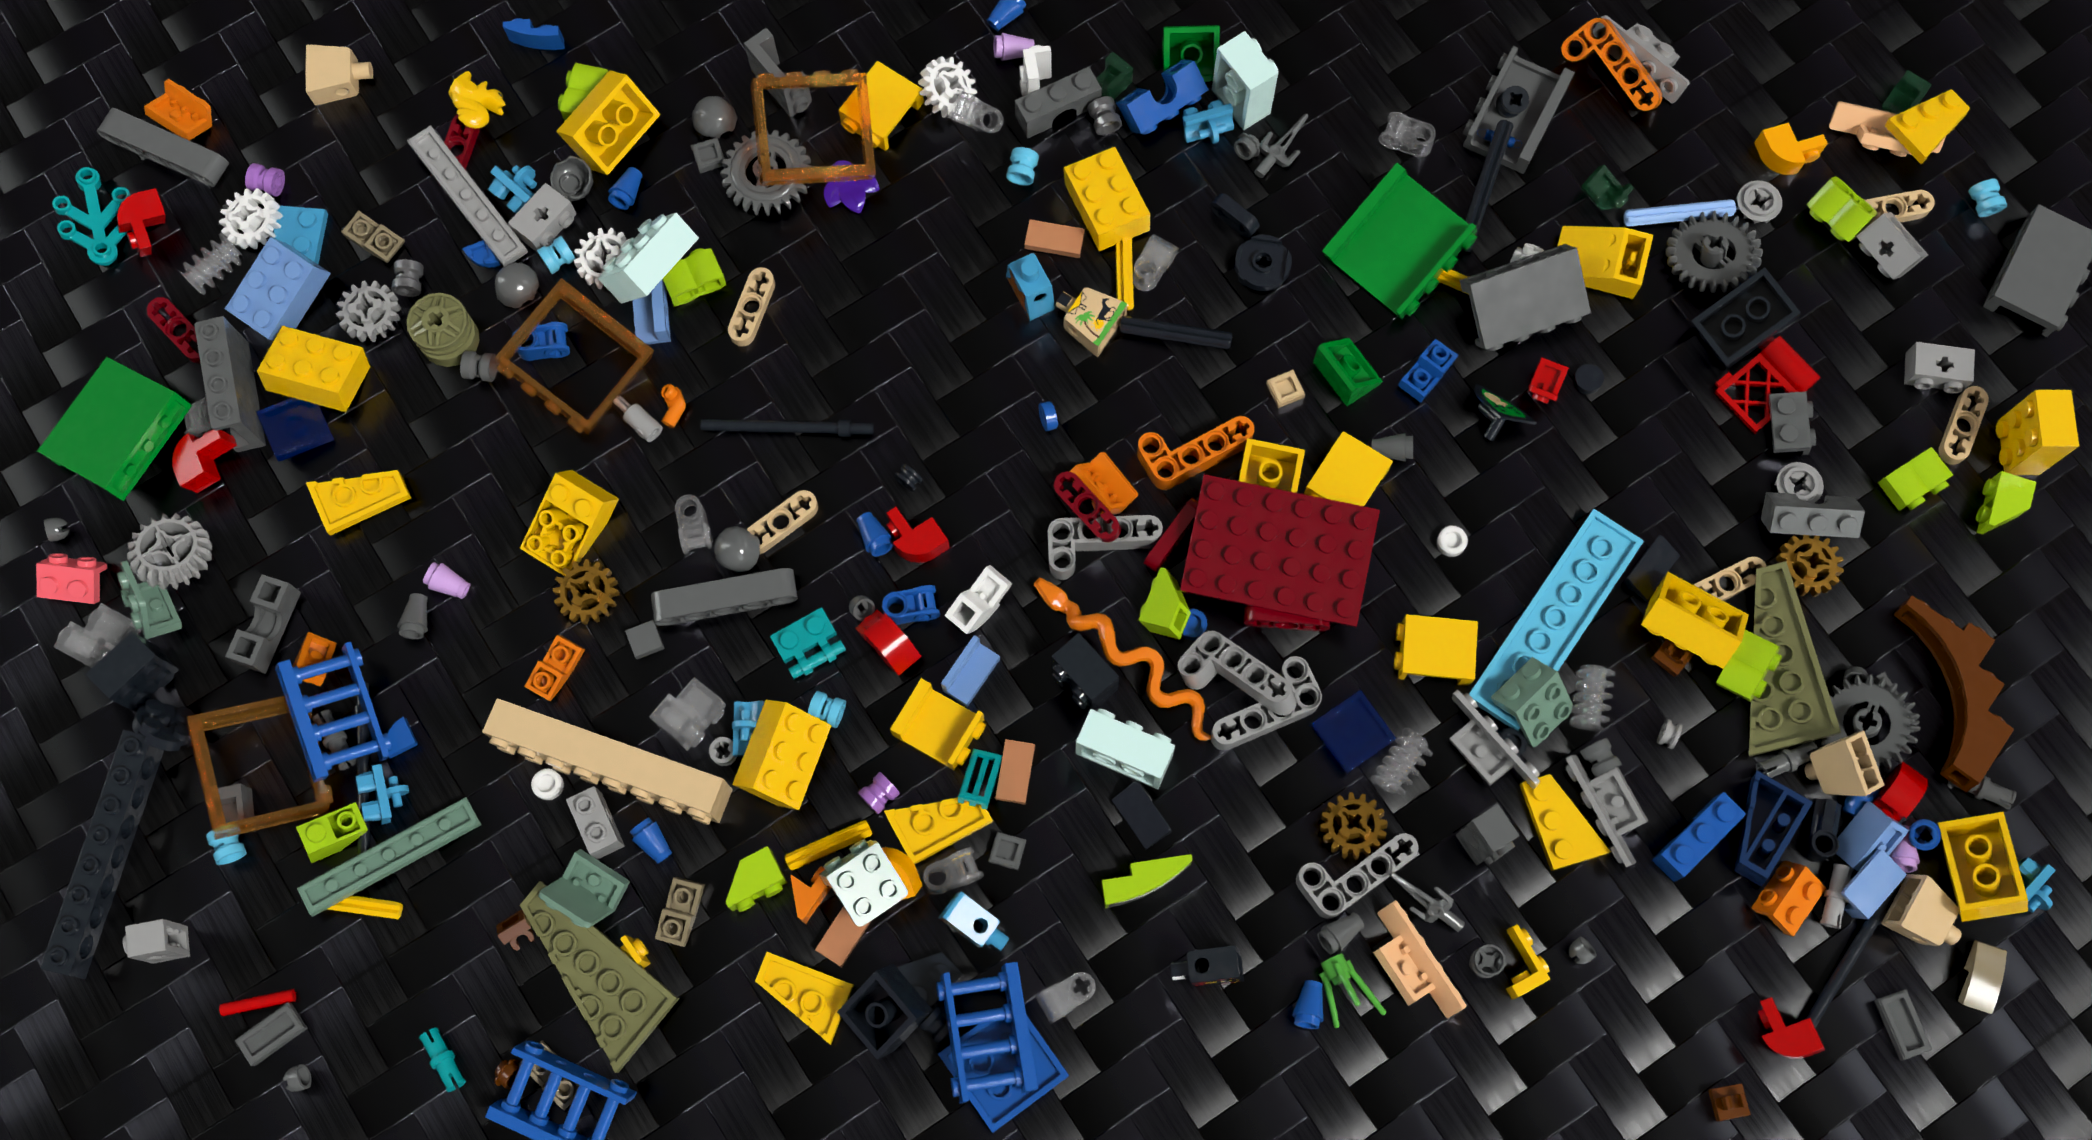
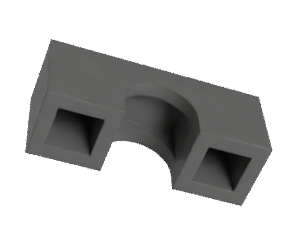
M1087 67L1016 99L1015 117L1026 137L1030 138L1052 128L1054 118L1066 110L1073 109L1076 116L1087 112L1088 105L1093 100L1102 96V88L1090 67Z
M1766 492L1761 520L1770 533L1859 538L1865 510L1855 497L1825 496L1823 504H1815L1799 499L1796 494Z
M261 574L249 601L255 607L252 623L245 631L237 629L225 657L239 666L266 674L301 592L290 583Z
M1498 804L1473 819L1466 825L1467 827L1456 834V837L1476 866L1483 861L1488 866L1515 847L1512 841L1520 836Z

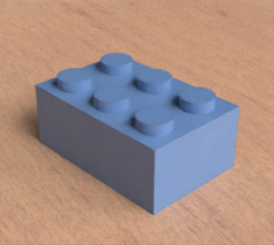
M270 237L225 307V310L267 339L274 341L282 326L293 329L297 328L331 273L289 244Z

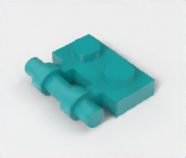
M822 607L770 636L784 663L794 658L798 661V664L788 669L793 679L802 674L809 675L814 672L813 668L826 661L829 663L837 659L836 656L846 651L841 640L829 645L827 640L836 636L837 633ZM819 645L822 650L806 659L804 653Z

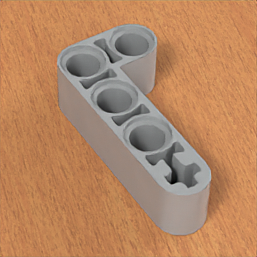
M1152 515L1115 516L1121 528L1127 532V535L1123 538H1117L1112 542H1102L1097 537L1093 539L1084 537L1083 532L1089 528L1079 517L1055 519L1048 527L1050 573L1053 577L1060 580L1071 577L1075 572V551L1153 548L1161 538L1162 522L1159 518ZM1101 517L1095 519L1103 529L1100 532L1101 534L1105 531L1110 534L1113 531L1111 528L1113 522L1106 524ZM1133 528H1136V537H1132ZM1145 528H1151L1153 535L1147 536ZM1059 530L1066 531L1069 534L1064 540H1058L1053 535ZM1060 558H1065L1070 562L1066 568H1058L1054 563Z
M1204 632L1178 661V670L1188 688L1201 689L1218 673L1275 714L1287 715L1294 711L1297 700L1287 679L1219 632ZM1218 647L1215 651L1209 652L1210 649ZM1234 663H1240L1236 667H1231V665H1233ZM1193 669H1198L1195 673H1189ZM1258 678H1263L1262 681L1258 683H1253L1254 680Z
M1298 656L1289 657L1285 660L1280 670V675L1289 681L1296 697L1297 704L1294 711L1285 717H1277L1267 707L1257 703L1218 720L1213 726L1211 742L1214 747L1219 750H1229L1313 714L1321 703L1322 694L1305 659ZM1296 667L1301 671L1302 676L1296 679L1292 678L1287 674L1286 669ZM1304 693L1310 694L1314 698V704L1304 705L1300 701L1299 696ZM1250 716L1255 717L1259 720L1260 727L1251 729L1246 726L1244 719ZM1238 723V730L1231 733L1229 740L1224 736L1219 737L1221 729H1224L1225 732H1230L1235 729Z
M1407 833L1399 834L1335 882L1320 864L1307 863L1297 873V887L1318 915L1325 919H1332L1389 878L1391 872L1395 873L1408 864L1418 853V843L1412 835ZM1399 845H1406L1408 850L1393 860L1390 855L1398 849ZM1373 860L1383 862L1386 867L1385 874L1379 875L1373 872L1371 862ZM1304 872H1315L1319 878L1318 884L1315 886L1308 885L1303 879ZM1347 879H1358L1362 886L1361 892H1351L1347 887ZM1323 897H1334L1338 905L1337 910L1329 911L1325 909L1322 904Z

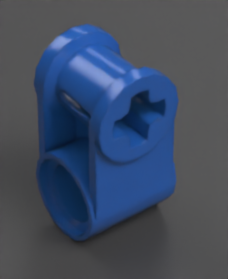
M563 322L523 326L515 330L512 335V343L518 355L526 361L562 358L570 354V347L567 346L565 334L568 331V326ZM525 341H533L530 346L521 347Z
M924 585L887 594L882 602L883 615L886 613L896 625L916 621H929L940 617L941 613L936 608L934 598L936 587ZM923 599L926 600L927 607L924 606ZM894 603L901 604L904 607L903 611L898 614L889 612L888 608Z

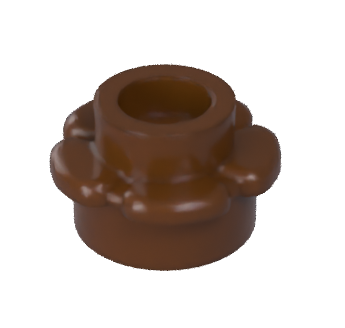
M517 1059L504 1060L497 1066L494 1072L497 1076L494 1080L497 1086L502 1085L505 1089H511L520 1067Z

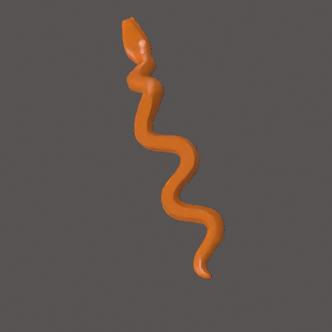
M1038 578L1034 582V586L1044 602L1051 609L1066 614V621L1071 629L1077 631L1096 629L1098 631L1103 653L1110 663L1116 666H1128L1141 661L1147 662L1150 666L1146 687L1149 700L1160 708H1170L1184 703L1190 704L1192 707L1191 727L1194 737L1203 741L1211 739V735L1203 731L1205 704L1198 692L1192 689H1182L1171 693H1163L1161 691L1160 684L1164 672V661L1157 650L1148 646H1142L1121 652L1116 645L1112 620L1107 615L1102 613L1082 615L1079 606L1070 601L1067 594L1058 586L1043 578Z

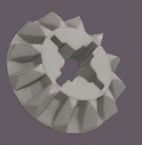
M1757 180L1746 183L1736 197L1738 203L1737 210L1744 214V219L1754 220V224L1769 222L1776 218L1782 208V197L1779 191L1772 184L1765 181ZM1755 198L1758 201L1765 202L1761 208L1758 205L1752 204Z
M1801 462L1790 463L1783 467L1778 473L1774 484L1777 486L1778 493L1796 494L1799 499L1809 503L1817 502L1824 489L1823 480L1819 472L1814 467ZM1801 478H1804L1802 481L1803 489L1794 493L1795 484L1792 482L1796 483Z

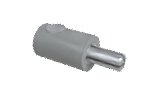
M621 396L615 399L614 404L624 412L623 420L641 438L651 442L659 436L663 429L662 425L639 404L631 406Z

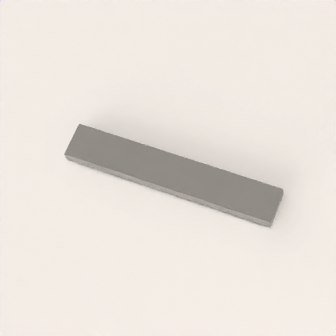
M431 125L407 140L414 152L503 266L515 262L528 253L523 243Z

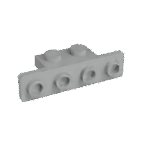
M1607 15L1601 17L1613 23L1658 85L1662 96L1670 103H1675L1690 82L1672 67L1680 58L1674 52L1673 47L1657 39L1646 26L1637 23L1626 31ZM1599 22L1594 27L1593 34L1596 38L1600 39L1605 35L1606 28ZM1614 45L1610 48L1609 54L1619 60L1622 56V50L1618 45ZM1628 68L1630 71H1632L1635 75L1638 76V71L1635 68Z
M1456 690L1453 693L1452 699L1471 721L1450 737L1449 741L1489 786L1513 767L1530 787L1535 789L1540 783V780L1537 778L1540 775L1538 770L1529 761L1524 763L1517 755L1519 750L1508 738L1503 740L1496 732L1498 730L1497 725L1489 716L1482 717L1475 709L1478 707L1477 703L1468 693L1463 695L1459 690Z
M1576 754L1566 757L1568 765L1565 766L1571 779L1574 782L1578 780L1583 792L1580 794L1589 809L1593 808L1598 816L1596 824L1604 836L1608 835L1614 845L1611 847L1614 857L1618 863L1621 864L1623 862L1626 867L1635 864L1636 860L1622 835L1648 822V819L1621 771L1616 767L1590 780Z

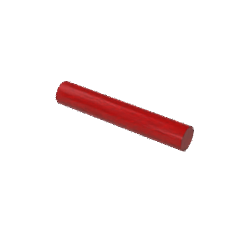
M294 989L223 1003L220 1004L219 1011L221 1016H227L296 1001V992Z

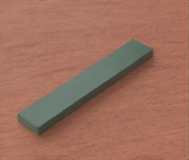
M465 797L298 887L297 890L309 914L313 917L479 827L481 823L470 802Z

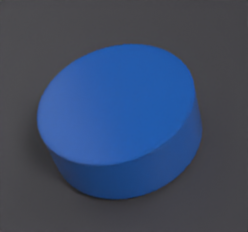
M1050 401L1039 403V416L1044 430L1057 429L1058 419L1053 403Z
M1190 609L1191 614L1182 637L1188 640H1196L1206 631L1207 619L1201 611Z

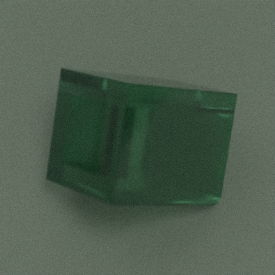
M1114 52L1105 59V70L1096 78L1102 88V97L1109 96L1115 100L1133 81V67Z
M1907 70L1883 103L1882 109L1895 114L1906 111L1920 103L1932 84Z

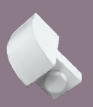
M991 565L986 566L972 587L960 593L944 616L964 633L969 634L982 626L1000 606V600L1012 583Z

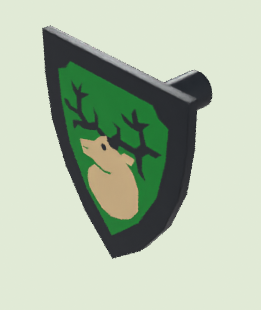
M1478 384L1475 385V394L1481 401L1478 411L1491 421L1483 434L1487 439L1492 441L1495 439L1505 420L1534 425L1537 423L1505 398Z

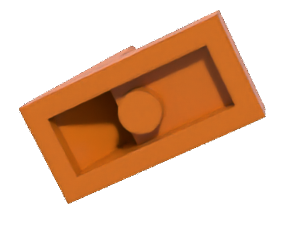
M308 632L292 667L302 668L332 659L337 643ZM327 673L302 681L321 687Z
M822 866L813 875L811 882L814 884L811 888L791 875L797 917L805 924L832 888L825 885L819 876L825 870Z

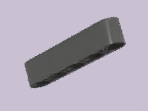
M116 108L110 109L97 129V133L109 142L211 187H215L229 165V162L218 153Z
M790 568L656 591L651 594L654 624L658 626L674 625L783 605L798 599L794 571Z

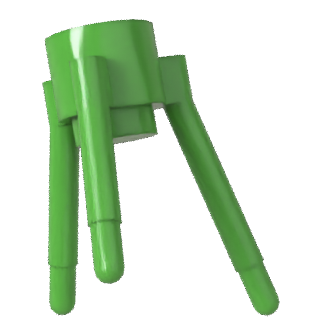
M1343 954L1336 955L1321 963L1324 972L1320 973L1319 976L1324 984L1334 1028H1339L1340 1025L1331 981L1334 986L1343 983L1354 1005L1359 1006L1360 1001L1349 981L1352 977L1380 1014H1386V1010L1355 971L1351 961H1346Z

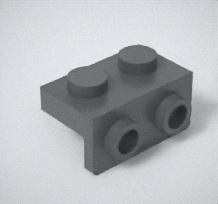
M1806 391L1770 394L1769 408L1773 452L1802 451V455H1808L1811 447L1816 445L1815 429L1810 428L1809 418H1813L1812 401H1807Z

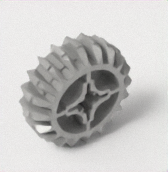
M175 513L169 519L167 515L163 514L159 521L151 518L149 526L140 524L141 533H132L134 541L128 543L130 552L127 553V559L131 564L130 568L133 573H136L140 581H147L148 585L152 588L159 585L165 591L168 585L171 584L177 590L181 582L189 585L191 577L200 579L199 570H208L206 561L212 560L210 552L213 550L212 543L209 540L207 531L202 528L198 521L193 522L188 515L181 519L180 515ZM167 546L173 552L174 557H172L166 549Z

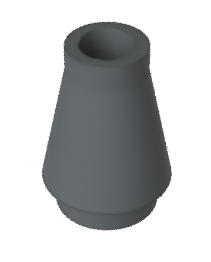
M1406 433L1380 439H1372V449L1389 459L1406 462V459H1413V436H1406Z
M418 593L410 594L409 601L397 624L401 636L408 639H421L424 633L428 631V598L425 595Z
M1352 913L1347 917L1322 926L1317 937L1322 947L1329 954L1340 953L1365 926L1360 916Z

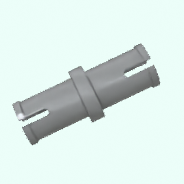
M1833 864L1829 889L1824 892L1826 902L1822 919L1820 920L1821 925L1841 929L1845 903H1849L1842 896L1841 891L1850 882L1854 872L1853 868L1842 864Z

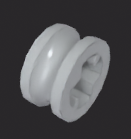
M1667 718L1661 727L1657 743L1660 745L1666 743L1668 748L1673 749L1678 742L1683 725L1680 723L1674 725L1672 720Z
M719 737L709 747L710 757L717 765H731L737 758L733 756V741L729 738ZM724 744L729 745L730 755L727 758L723 755L722 759H719V753L716 751L719 746L724 748Z

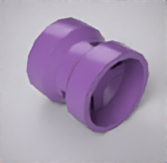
M252 163L248 167L245 176L246 188L250 191H254L257 188L275 197L281 194L285 184L283 170L273 167L266 169L264 165Z
M881 772L873 777V784L864 786L857 792L876 814L881 813L885 809V804L888 800H894L900 794L896 787Z

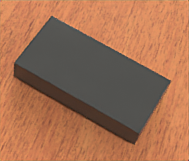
M1907 990L1874 1000L1899 1060H1905L1933 1050Z
M288 1002L238 1037L235 1042L250 1066H256L308 1028L293 1004Z

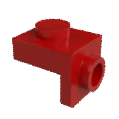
M1541 357L1528 387V390L1533 392L1532 398L1547 404L1550 399L1556 401L1569 367Z

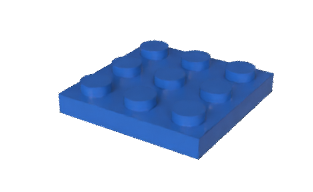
M1028 1017L1027 1023L1038 1090L1021 1093L1020 1086L1016 1087L1015 1084L968 1092L969 1100L992 1133L1069 1077V1074ZM1005 1020L978 1024L960 1037L961 1047L1008 1039V1036L1012 1035L1010 1023H1005ZM949 1045L938 1055L953 1077H955L951 1046ZM1010 1052L963 1059L966 1079L1013 1071L1014 1067H1017L1015 1054L1011 1055Z

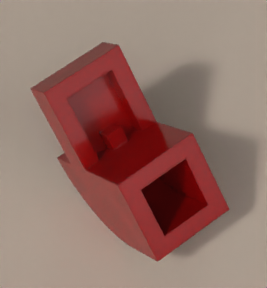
M156 188L128 196L121 203L117 214L119 233L131 231L127 233L132 249H138L140 257L152 254V246L145 227L165 223V212Z
M209 430L201 438L189 433L186 434L176 445L172 457V466L179 486L199 493L219 481L221 477L214 459L237 446L234 436L222 430Z
M897 507L886 513L889 521L886 527L894 539H897L893 542L895 552L903 559L910 562L923 563L936 558L950 548L947 537L933 517L912 529Z
M878 609L867 616L855 628L860 636L877 651L885 664L897 675L902 674L921 657L917 649L886 613L883 615Z
M1902 762L1883 781L1885 786L1882 787L1881 792L1872 803L1886 815L1900 822L1903 817L1907 818L1924 796L1928 786V779L1905 762Z
M1770 997L1760 1001L1763 1009L1759 1010L1758 1014L1765 1029L1772 1027L1774 1031L1762 1036L1771 1050L1789 1059H1801L1825 1050L1811 1018L1786 1027L1773 998Z

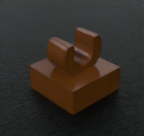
M1666 639L1651 659L1673 677H1676L1693 657L1694 653L1689 650H1682L1672 641Z
M522 909L496 925L497 936L505 945L510 942L511 947L516 951L520 949V944L516 940L518 936L525 935L530 942L534 941L531 924Z
M1742 1083L1708 1090L1716 1121L1751 1115Z

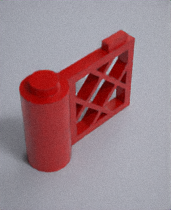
M1781 336L1776 339L1772 337L1759 346L1761 352L1734 375L1728 372L1715 383L1718 389L1714 393L1754 434L1771 421L1769 413L1770 388H1781L1785 393L1805 392L1821 378ZM1756 364L1766 372L1765 382L1749 381L1750 369ZM1745 374V381L1739 380ZM1731 385L1744 386V400H1733L1725 390ZM1749 386L1765 387V401H1749ZM1748 406L1764 407V418L1756 424L1748 416Z

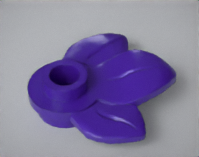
M840 160L835 162L830 168V181L824 187V199L829 208L842 202L849 210L859 214L862 212L865 204V193L879 191V184L868 170L856 169L851 162ZM844 169L849 173V176L841 178L838 172Z

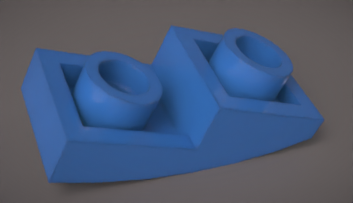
M521 18L503 22V28L508 39L513 43L534 49H565L564 38L558 25H543L539 28H534L530 19Z
M1435 339L1420 355L1415 365L1401 379L1398 386L1421 403L1447 372L1458 355Z

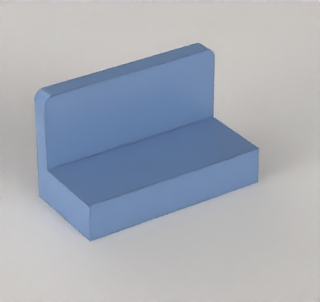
M661 280L647 296L633 300L637 345L671 342L667 290Z
M974 635L941 682L943 692L968 707L999 662L1000 656L982 645L980 638Z
M1868 801L1838 836L1839 849L1836 854L1853 869L1859 871L1877 850H1884L1890 855L1910 830L1886 815L1875 804Z
M1877 850L1841 891L1842 896L1849 902L1844 910L1852 918L1869 919L1907 874L1884 850Z

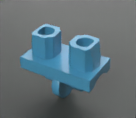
M1220 99L1210 102L1208 110L1198 112L1197 108L1194 107L1184 109L1183 111L1184 137L1187 143L1209 137L1212 144L1219 142L1220 133L1234 129L1233 107L1231 103L1224 105Z
M516 165L512 168L514 176L509 171H502L498 166H495L491 171L495 178L488 189L495 196L503 200L512 191L515 195L508 202L507 207L514 213H517L534 195L526 186H529L531 189L536 187L537 183L533 180L535 170L530 166L520 168Z
M765 701L734 702V721L732 722L733 756H744Z
M382 764L374 765L371 771L357 775L355 781L358 794L375 791L376 801L361 803L364 821L381 820V825L391 823L390 818H392L388 798H392L394 807L403 806L401 796L409 793L408 785H399L397 776H392L388 778L390 787L386 788Z
M2029 857L2023 858L2018 862V866L2024 880L2023 883L2028 901H2030L2028 903V911L2033 913L2037 908L2048 911L2053 905L2048 895L2053 890L2048 885H2044L2042 888L2041 886L2056 870L2049 864L2040 866Z

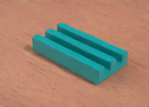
M973 748L959 792L958 803L964 804V801H968L970 806L975 807L976 804H980L982 809L987 810L1002 762V755ZM980 757L983 758L973 793H967L977 759ZM989 760H992L994 764L984 797L979 796Z

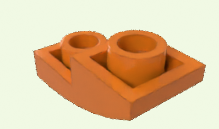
M556 635L543 661L538 660L524 687L546 700L552 701L571 675L585 649L562 635Z

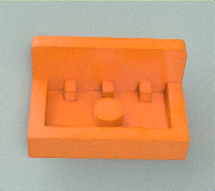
M170 79L164 81L165 93L144 106L145 115L189 141L212 127L211 106L205 100L200 99L185 87L178 85Z
M1100 452L1090 463L1075 465L1070 471L1081 479L1113 515L1120 514L1138 496V492L1105 452ZM1091 500L1092 506L1095 509V502Z
M1785 860L1777 868L1764 890L1759 894L1752 909L1756 913L1768 916L1784 934L1794 937L1826 887L1807 866Z

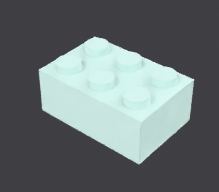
M1246 31L1217 48L1212 91L1224 105L1231 103L1233 107L1232 117L1244 131L1271 113L1278 77V68L1274 61L1266 58L1258 41L1255 38L1251 39Z
M677 213L667 216L661 214L653 221L651 219L646 220L638 228L640 233L635 239L630 238L621 246L622 253L617 258H611L603 266L605 271L598 279L621 304L647 296L699 239Z
M1090 709L1076 741V754L1155 789H1159L1175 749V745L1170 743L1171 739L1159 733L1150 735L1143 732V727L1132 721L1122 723L1115 720V715L1107 710L1098 709V711Z

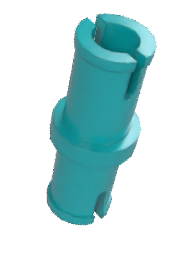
M435 1027L429 1029L434 1042H431L426 1032L421 1034L419 1039L431 1058L429 1063L431 1068L437 1070L446 1087V1091L452 1092L456 1088L451 1077L455 1079L459 1088L466 1083V1080L462 1077L454 1061V1052L448 1050L439 1033V1029Z

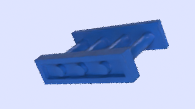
M351 642L345 643L342 647L343 656L302 668L292 667L289 659L277 663L275 667L313 783L326 779L329 775L328 770H331L333 765L377 752L379 760L383 761L390 756L388 751L392 750L388 734H382L359 667L363 665L360 651L358 648L353 649ZM348 667L353 684L310 697L307 695L302 696L298 685L302 684V680ZM355 695L358 696L363 712L319 726L317 723L311 724L308 713L312 712L313 708ZM367 723L372 741L331 754L321 753L318 742L322 741V737Z
M1018 962L1005 963L1001 967L1002 972H999L998 976L951 983L950 973L947 972L940 976L941 982H936L938 1000L944 1001L955 1077L951 1078V1089L953 1097L959 1098V1104L969 1101V1091L1015 1084L1016 1087L1020 1086L1021 1093L1038 1090ZM993 989L1005 991L1007 1004H1003L1002 1008L956 1015L953 999L955 995ZM1002 1020L1011 1025L1012 1035L1008 1036V1039L961 1047L958 1027ZM1006 1052L1016 1056L1017 1067H1014L1013 1071L968 1079L965 1077L963 1059Z
M529 1040L513 1047L511 1054L523 1060L508 1097L505 1099L501 1098L490 1105L485 1118L533 1140H604L618 1104L626 1105L635 1098L637 1092L630 1089L629 1085L622 1080L607 1079L544 1050L542 1044ZM535 1064L551 1071L536 1110L530 1112L522 1108L519 1101ZM562 1077L579 1084L564 1124L559 1125L550 1121L547 1114ZM592 1090L608 1098L592 1137L587 1138L577 1133L576 1125Z

